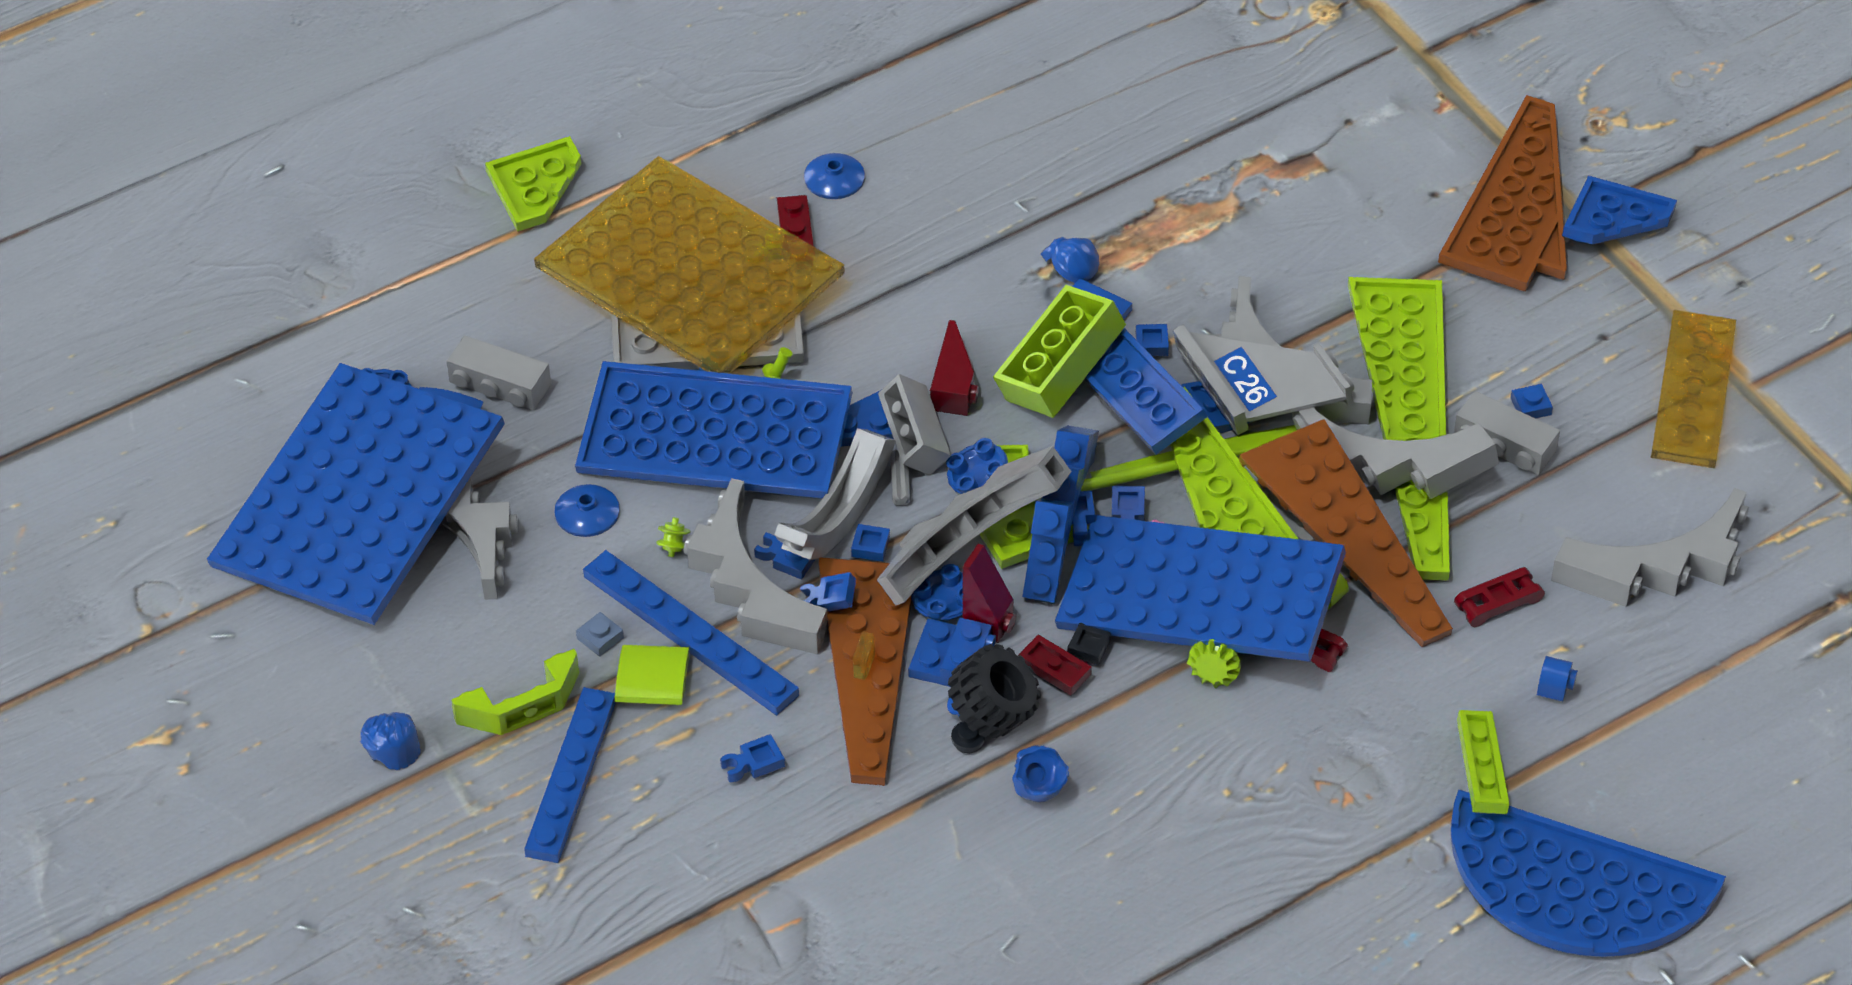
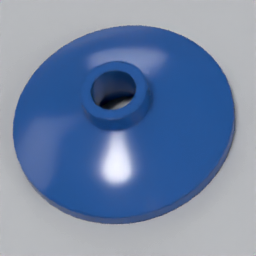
M841 153L824 154L813 159L807 165L804 172V181L807 188L813 194L826 199L849 197L862 187L865 180V172L861 163L855 158Z
M592 484L579 485L567 490L559 497L554 509L558 525L567 533L580 537H591L606 532L616 523L620 512L616 496L608 489Z

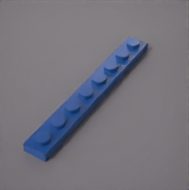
M607 550L583 568L584 578L680 647H689L691 655L776 716L799 696L798 686Z

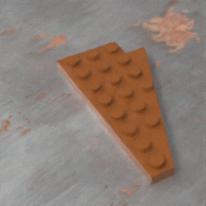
M1528 95L1523 100L1439 253L1438 263L1525 292L1536 271L1564 280L1567 270L1565 237L1562 236L1564 224L1555 104Z

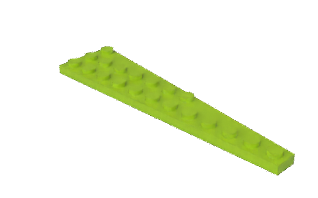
M1348 277V290L1368 376L1372 380V393L1383 440L1410 441L1432 439L1446 435L1442 280ZM1410 480L1396 487L1395 493L1411 561L1423 580L1449 581L1448 491L1430 499L1424 489L1418 490L1413 481Z

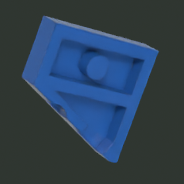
M880 391L850 405L841 447L851 446L857 428L868 429L894 439L878 395Z

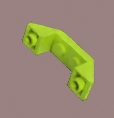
M571 649L564 653H558L544 661L546 684L535 686L532 690L515 697L506 698L496 705L491 703L483 687L464 692L458 697L451 699L456 724L504 735L563 710L579 676L576 650Z

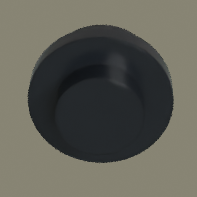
M965 721L955 725L951 732L952 743L962 753L970 754L978 751L985 741V737L981 736L978 730L974 732L970 730Z

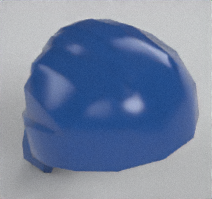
M1060 237L1054 239L1040 253L1046 262L1051 258L1056 271L1066 280L1076 283L1078 279L1088 282L1096 275L1100 265L1099 254L1091 240L1087 238L1066 239Z

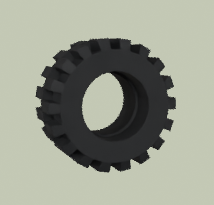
M989 644L977 650L951 672L952 676L948 680V685L951 687L948 690V695L953 700L951 705L954 711L957 710L960 715L959 719L962 722L965 721L970 730L973 732L978 730L979 734L984 737L990 735L991 738H998L1007 735L1035 714L1034 711L1039 707L1037 700L1041 698V693L1037 689L1039 682L1032 673L1034 671L1031 666H1027L1025 659L1021 655L1017 656L1015 650L1009 647L1005 650L1003 645L1000 644L995 646Z

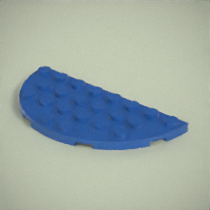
M1458 789L1451 820V845L1458 871L1465 885L1474 898L1497 921L1518 935L1547 948L1565 953L1598 957L1623 956L1657 948L1673 941L1695 926L1709 912L1724 886L1726 878L1724 875L1509 806L1507 814L1474 813L1469 792Z

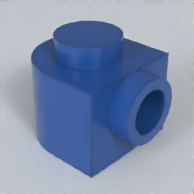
M1546 656L1539 679L1537 695L1563 702L1567 689H1574L1578 670L1572 669L1573 662Z

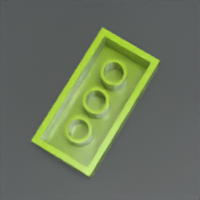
M1065 285L993 378L1006 401L1054 418L1124 329L1126 323L1113 300Z

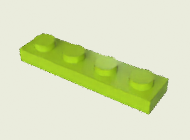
M1459 710L1457 724L1472 811L1474 813L1507 814L1509 799L1493 712Z

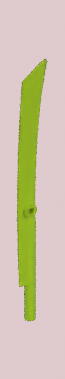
M1295 425L1224 438V440L1235 455L1240 456L1244 452L1292 433L1297 429ZM1168 451L1090 472L1092 478L1084 480L1081 491H1094L1179 469L1173 452Z

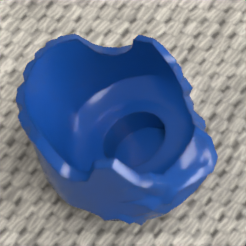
M392 712L390 714L383 713L379 716L369 717L361 729L360 742L367 750L373 761H376V759L381 761L388 769H404L413 764L421 753L416 726L409 714Z
M1033 745L1017 753L1016 764L1014 765L1016 769L1012 777L1016 793L1033 802H1045L1057 796L1069 777V767L1061 759L1058 752L1044 745Z

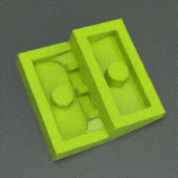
M622 645L616 680L615 702L682 705L686 688L689 647Z

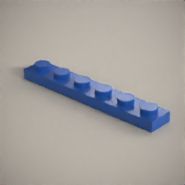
M583 687L524 848L525 857L559 863L616 704L615 693Z

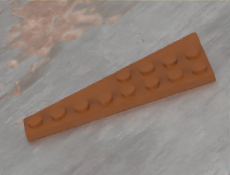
M1325 419L1240 454L1239 462L1242 467L1246 466L1258 478V483L1263 488L1267 487L1280 500L1279 504L1286 511L1289 509L1303 523V528L1317 542L1344 545L1346 554L1343 564L1350 570V575L1356 581L1359 580L1372 593L1371 597L1378 604L1382 603L1396 617V622L1421 647L1451 635L1453 628Z
M820 557V578L848 572L856 578L852 607L827 612L830 647L851 783L885 786L912 594L904 603L895 605L879 584L877 579L890 563Z

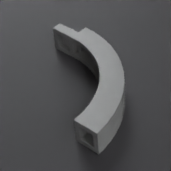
M857 428L847 456L830 486L828 494H825L812 512L796 523L778 524L775 536L784 539L781 549L809 560H814L826 555L836 547L856 523L869 502L886 468L896 440L868 429Z

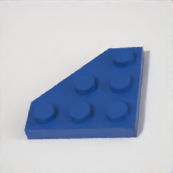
M1588 175L1564 225L1562 236L1592 245L1668 227L1673 216L1677 200Z

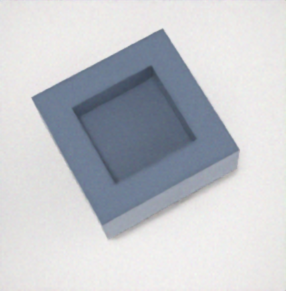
M601 612L576 630L577 639L599 657L624 638L623 629Z

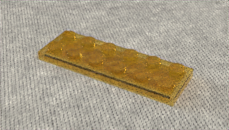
M1673 310L1650 458L1715 468L1736 319Z

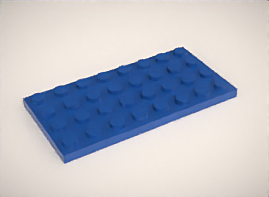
M603 361L575 464L576 472L726 489L733 478L744 481L745 491L823 498L825 494H828L829 488L833 483L853 394L852 386Z
M1095 515V522L1090 523L1088 534H1086L1055 623L1058 629L1076 631L1079 623H1083L1087 626L1111 632V636L1193 646L1200 641L1208 645L1209 639H1214L1215 646L1220 647L1221 644L1227 645L1226 648L1233 649L1239 653L1311 662L1346 554L1345 547L1341 544Z

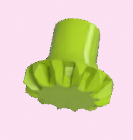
M1209 639L1208 645L1200 641L1195 643L1189 651L1187 664L1192 667V675H1198L1201 678L1202 684L1209 682L1212 683L1214 688L1220 685L1228 687L1240 673L1241 664L1237 655L1238 652L1226 648L1227 645L1221 644L1220 647L1215 646L1214 639Z

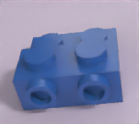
M960 617L957 625L928 618L908 668V677L950 687L948 680L952 676L951 672L954 668L980 648L989 644L995 646L996 635H992V625Z

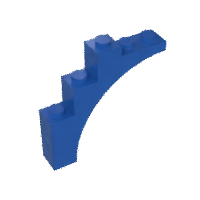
M1069 425L1057 430L1054 448L1072 472L1057 491L1036 500L1031 529V546L1022 596L1024 598L1052 603L1057 601L1071 525L1085 477L1095 460L1099 430Z

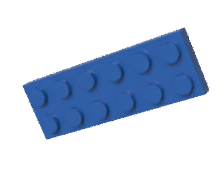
M1125 328L1084 379L1155 455L1208 417L1204 409Z

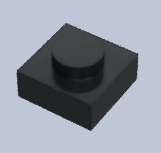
M1079 623L1067 647V652L1078 659L1099 665L1111 641V632Z

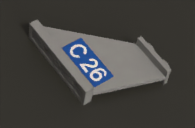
M1184 324L1173 329L1178 351L1237 435L1249 430L1247 422L1344 401L1348 407L1354 404L1351 391L1355 388L1351 378L1347 373L1341 374L1331 351L1325 352L1319 342L1313 345L1314 352L1192 333L1187 330Z

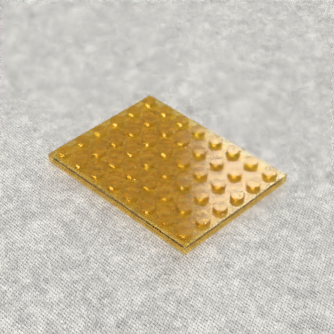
M660 156L652 160L534 258L535 267L701 369L708 372L728 374L733 372L845 273L843 263Z

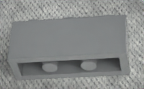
M465 335L447 360L450 383L461 388H468L483 393L488 397H495L510 402L518 407L535 410L551 385L549 363Z
M898 374L878 395L893 438L896 440L895 444L902 464L931 475L951 456L927 386Z
M1477 391L1473 392L1456 415L1454 433L1480 423L1496 444L1498 457L1538 476L1557 451L1560 435L1559 429Z

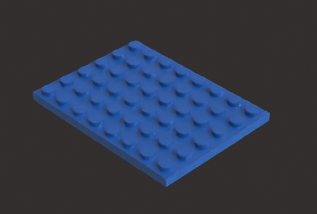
M339 363L212 550L207 561L212 568L375 625L505 425L503 417Z

